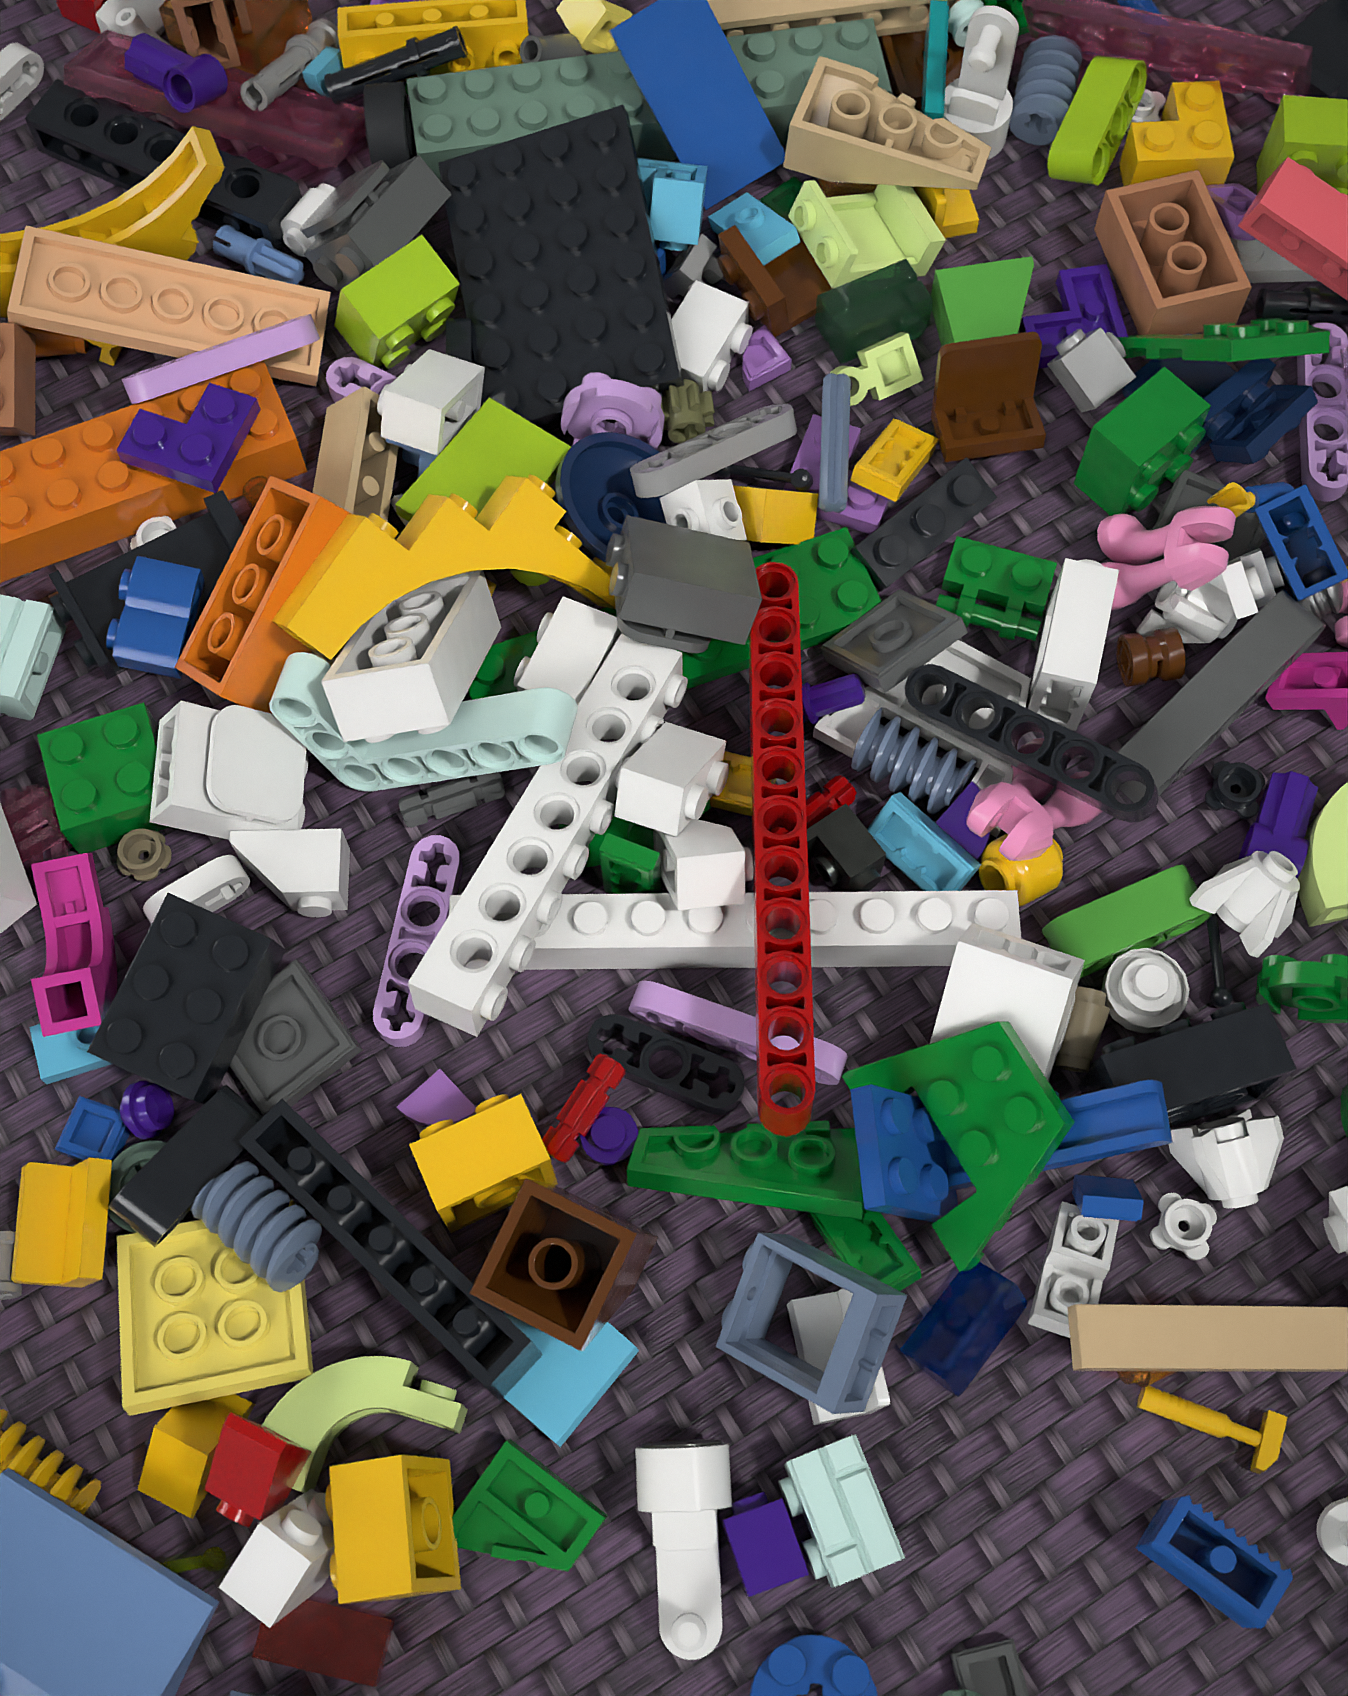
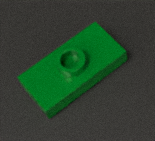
M607 833L599 849L605 892L609 894L662 893L660 853Z
M864 1208L862 1220L807 1212L809 1218L838 1260L898 1291L921 1279V1269L880 1212L865 1210Z

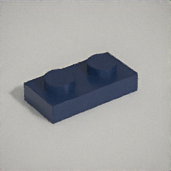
M1272 385L1269 394L1257 408L1249 413L1247 411L1243 412L1219 439L1209 444L1215 460L1248 465L1263 459L1269 453V449L1284 434L1295 429L1301 423V418L1318 403L1312 386Z

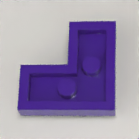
M1107 264L1059 270L1056 286L1063 311L1022 317L1019 327L1020 333L1037 332L1041 338L1042 350L1038 369L1049 367L1047 364L1060 354L1055 346L1079 328H1081L1084 334L1101 327L1105 334L1110 332L1116 338L1128 336Z
M209 383L187 424L139 409L116 451L123 463L216 493L261 409L256 397Z

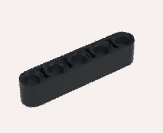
M935 664L922 665L914 669L908 676L905 684V696L919 717L927 723L1119 820L1129 823L1141 822L1150 817L1156 810L1159 799L1155 781L1149 770L1140 763L942 666ZM939 684L946 686L945 696L940 702L934 705L922 704L923 694L929 687ZM981 708H990L995 711L993 721L983 729L969 727L970 717L975 711ZM1028 732L1042 733L1044 741L1037 751L1030 754H1023L1017 751L1018 741L1024 734ZM1078 756L1092 758L1095 764L1088 776L1081 779H1073L1066 775L1067 765L1072 759ZM1127 781H1138L1146 786L1144 796L1134 804H1122L1115 798L1117 789Z

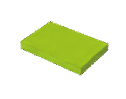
M489 397L395 504L396 513L409 522L428 494L449 498L451 493L470 503L478 511L479 515L506 475L526 478L529 475H534L551 486L556 480L560 462L571 446Z

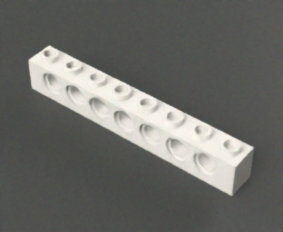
M621 633L578 703L577 714L565 757L560 762L539 767L408 981L416 1010L476 1037L479 1035L487 1019L494 1021L499 1016L507 999L508 989L506 987L515 971L523 972L530 963L535 950L536 942L534 939L543 924L550 925L556 918L563 899L561 892L569 878L576 880L581 875L588 859V846L596 833L599 835L604 834L612 820L615 808L613 803L617 798L620 768L664 724L663 717L669 707L676 708L682 701L688 682L687 677L683 676L682 652L640 643ZM607 739L617 740L615 742H603ZM581 781H591V782H593V783H591V784H589V785H577V784H576V783L581 782ZM555 824L568 825L563 829L557 830L549 828L550 826ZM529 868L542 869L541 872L533 875L521 873ZM502 913H513L516 915L508 921L494 920L497 915ZM476 959L489 961L487 965L479 969L465 968L467 963Z

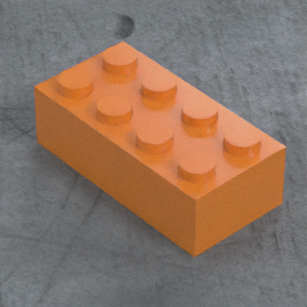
M270 476L174 668L229 701L240 706L273 714L270 711L269 703L287 657L295 652L311 654L312 651L273 623L272 620L348 514L352 513L317 494Z

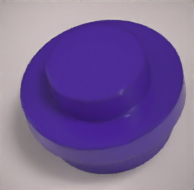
M138 1081L130 1084L124 1091L120 1105L121 1119L124 1125L140 1139L158 1136L163 1129L170 1126L174 1116L173 1101L168 1090L148 1081Z
M604 1107L586 1136L580 1135L581 1144L587 1156L594 1162L607 1166L617 1165L631 1157L638 1136V1128L632 1116L626 1111L617 1107Z

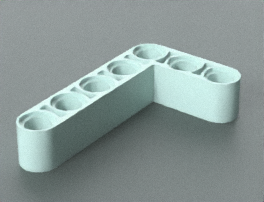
M295 652L287 657L269 703L270 711L339 781L350 788L360 791L385 790L560 762L565 757L578 709L575 699L569 694L550 687L536 688L462 701L451 724L435 733L420 734L417 730L396 733L389 739L376 743L366 742L365 739L343 742L321 683L331 665L323 658L305 652Z

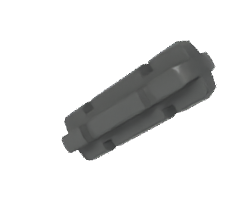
M500 773L476 775L477 778L471 780L468 777L457 778L427 788L428 794L420 796L419 792H415L401 797L398 800V805L404 823L407 827L412 828L427 823V817L435 815L436 819L478 806L477 800L484 799V802L487 803L502 798L505 795V788Z

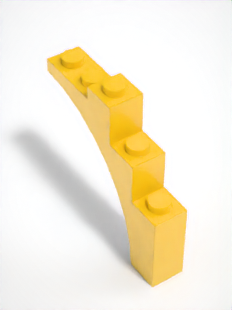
M192 126L174 152L146 179L118 198L83 215L40 227V229L187 261L194 254L198 244L197 234L191 222L199 215L202 204L213 186L220 181L225 169L211 131ZM25 230L0 234V317L8 318L7 310Z
M506 475L479 515L478 511L470 503L456 494L451 493L449 498L428 494L396 540L395 538L399 532L380 516L371 513L367 518L366 516L348 514L275 615L272 622L315 654L332 660L365 622L395 599L431 581L475 570L518 569L536 572L564 583L596 605L616 609L614 595L609 594L613 567L607 566L606 562L601 561L597 557H594L593 560L588 558L579 550L582 545L580 539L564 527L557 525L566 511L552 500L556 493L548 484L534 475H529L527 478Z

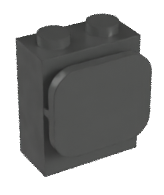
M419 155L391 169L383 160H380L347 178L305 221L300 231L307 238L318 233L319 237L306 250L304 255L313 264L316 275L324 283L333 286L336 291H340L406 246L452 194Z
M626 515L620 535L612 534L606 554V565L613 567L609 594L614 595L617 624L620 631L628 638L640 643L688 653L706 651L711 638L745 645L762 601L749 542Z

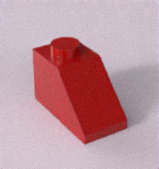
M230 1412L223 1423L204 1490L221 1499L216 1508L217 1512L250 1528L255 1518L262 1521L282 1508L312 1451L258 1422Z

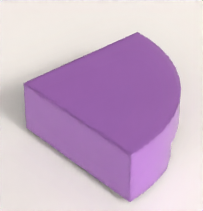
M766 325L760 327L751 335L748 346L743 354L742 377L749 392L791 370V358Z
M441 1069L437 1070L396 1107L406 1119L421 1126H430L447 1119L453 1120L455 1124L476 1114V1107Z

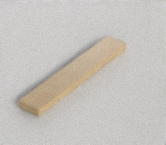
M1075 1304L1067 1307L1073 1371L1348 1372V1307Z

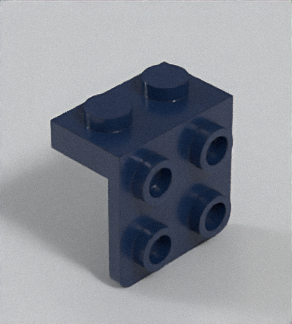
M1182 357L1152 359L1134 373L1136 378L1122 388V393L1124 397H1129L1158 371L1166 367L1209 403L1211 407L1202 426L1206 433L1198 445L1191 451L1190 455H1192L1210 439L1212 441L1219 439L1244 411L1249 413L1263 402L1270 392L1267 383L1276 364L1269 358L1251 360L1236 372L1225 361L1182 360Z

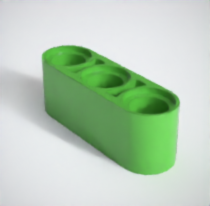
M1177 865L1057 917L1042 929V933L1051 949L1085 960L1080 978H1083L1111 966L1117 957L1129 950L1152 948L1194 929L1208 920L1212 913L1192 906L1189 898L1198 887L1185 865Z

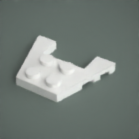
M960 640L954 642L925 664L942 666L1026 708L1031 678ZM907 678L885 694L871 686L864 688L866 698L862 704L835 712L831 716L826 715L814 727L813 737L852 758L855 746L863 730L874 714L883 707L881 718L885 717L891 721L898 715L901 717L900 726L910 731L917 726L920 728L919 736L925 740L930 741L935 736L939 739L938 747L947 752L953 747L958 749L957 757L966 762L972 758L977 760L975 767L979 769L972 781L981 789L1000 782L1009 784L1012 782L1013 768L1010 764L927 723L919 717L905 696ZM939 684L929 687L923 694L922 704L934 705L940 702L945 696L946 686ZM981 708L975 711L970 717L969 727L973 729L987 727L993 721L995 711L990 708ZM996 826L991 830V835L997 838L1001 828Z

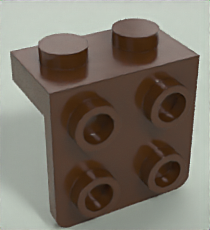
M736 225L718 234L722 255L717 258V263L724 278L730 285L735 283L742 293V300L749 303L750 316L755 321L759 319L763 325H766L774 337L781 335L845 298L853 291V286L831 288L800 235V242L763 266Z
M1037 332L949 343L940 348L931 420L937 439H939V446L945 462L963 460L966 457L972 459L1044 448L1046 432L1033 398L1042 350V341Z

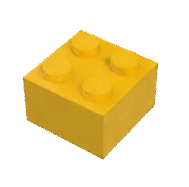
M506 1094L492 1097L475 1108V1115L455 1124L451 1119L434 1123L420 1132V1140L409 1144L434 1205L450 1233L513 1205L525 1178L553 1185L558 1184L551 1159L521 1094L510 1099Z
M396 1455L329 1467L330 1484L327 1486L325 1493V1506L328 1517L333 1522L335 1551L330 1558V1577L334 1588L338 1591V1604L394 1600L461 1589L457 1538L455 1540L452 1522L454 1503L450 1459Z

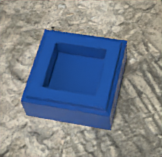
M79 1096L54 1150L79 1161L87 1158L112 1160L113 1162L122 1152L131 1131L124 1125L119 1109Z
M1074 1175L1072 1195L1083 1217L1127 1221L1141 1220L1144 1200L1133 1179Z

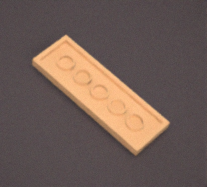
M25 226L7 316L8 323L180 358L264 328L311 314L320 339L303 347L265 359L264 362L272 378L316 386L331 292Z

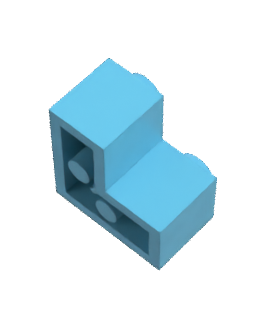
M637 158L654 240H659V246L668 250L682 251L688 249V244L698 245L702 226L708 166Z

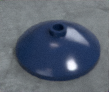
M614 432L595 433L580 439L564 455L556 475L557 501L566 511L563 515L565 522L572 533L580 539L582 545L603 562H606L610 538L613 533L620 535L626 515L666 524L660 498L665 495L651 498L636 496L630 468L633 465L660 452L637 438Z

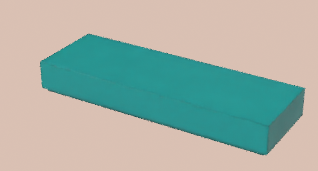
M940 0L930 1L924 47L921 113L933 120L943 118L945 104L949 5H947V1Z

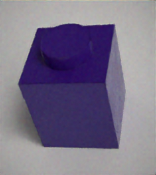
M762 1492L732 1503L731 1509L734 1516L724 1519L722 1525L747 1597L809 1575L783 1498L769 1503L766 1493Z

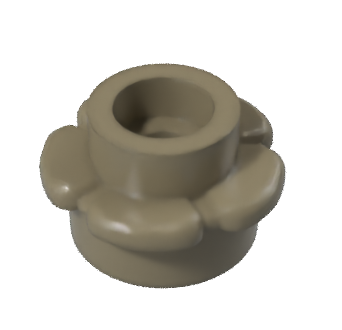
M135 829L128 832L120 840L117 849V865L125 876L132 875L137 881H150L159 875L161 869H166L169 866L172 851L169 846L165 845L166 839L159 832L148 829ZM148 852L149 857L146 860H141V853Z

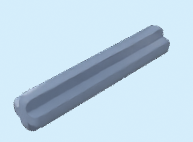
M829 373L823 378L819 508L824 512L833 511L840 513L844 511L848 499L851 380L844 373L838 375Z

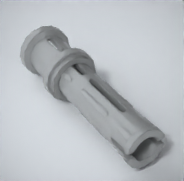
M316 19L307 26L305 34L295 35L288 40L283 55L276 58L257 75L242 84L240 93L246 106L254 111L257 107L259 111H263L277 97L281 96L303 78L302 71L327 46L340 49L338 27L326 19Z

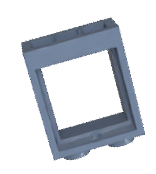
M758 1232L755 1242L748 1248L744 1256L743 1274L734 1298L728 1303L723 1312L721 1321L723 1328L716 1347L832 1414L864 1412L907 1295L789 1234ZM793 1262L853 1293L824 1372L765 1339Z

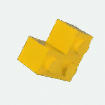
M1220 80L1173 82L1164 106L1161 121L1131 123L1119 162L1123 186L1199 170L1205 185L1225 183L1234 159V152Z

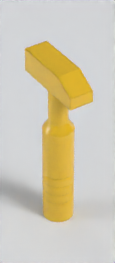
M1146 1384L1143 1385L1137 1401V1407L1145 1411L1155 1413L1217 1438L1228 1436L1254 1446L1255 1451L1250 1471L1261 1474L1265 1472L1279 1457L1287 1422V1416L1271 1410L1263 1413L1258 1432L1232 1422L1224 1413Z

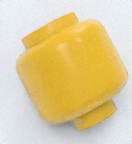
M1008 834L989 843L983 851L981 866L979 867V877L985 891L1018 890L1019 907L1057 888L1063 876V854L1059 844L1054 839L1053 844L1041 856L1022 861H1009L999 852V848Z

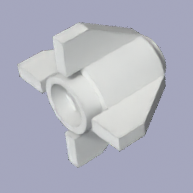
M1222 574L1192 591L1180 588L1176 581L1163 585L1155 601V606L1163 611V615L1151 609L1136 631L1145 637L1152 636L1157 629L1175 627L1179 631L1183 643H1210L1217 637L1220 639L1225 638L1234 628L1237 618Z
M1255 851L1251 856L1224 865L1212 879L1203 882L1189 900L1192 906L1212 914L1217 912L1219 917L1229 927L1241 933L1239 937L1248 954L1258 958L1272 943L1273 938H1278L1292 923L1297 894L1300 889V883L1296 878L1298 871L1288 858L1276 851H1270L1269 854Z
M1242 1109L1229 1115L1227 1118L1210 1121L1198 1127L1190 1125L1170 1128L1173 1143L1168 1145L1170 1153L1204 1190L1208 1199L1221 1200L1223 1208H1239L1258 1202L1257 1193L1268 1188L1284 1137L1278 1115L1252 1118L1250 1109Z

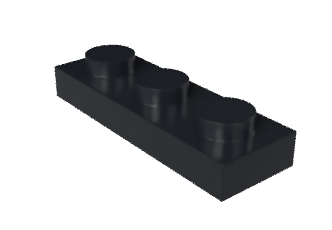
M966 457L852 548L850 552L865 565L872 582L881 592L998 497Z

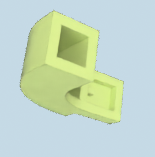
M1347 782L1327 802L1305 833L1304 839L1309 840V848L1298 877L1300 883L1298 895L1309 927L1348 919Z
M365 1356L331 1364L303 1379L275 1405L262 1425L312 1451L292 1488L306 1493L310 1489H315L325 1457L334 1440L355 1421L374 1414L390 1413L402 1415L460 1434L468 1409L462 1404L454 1402L457 1391L449 1387L422 1380L419 1390L412 1389L419 1369L413 1362L395 1357Z

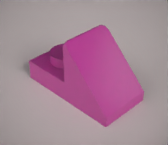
M1348 652L1302 653L1269 686L1265 699L1273 710L1324 709L1336 729L1343 730L1348 726Z

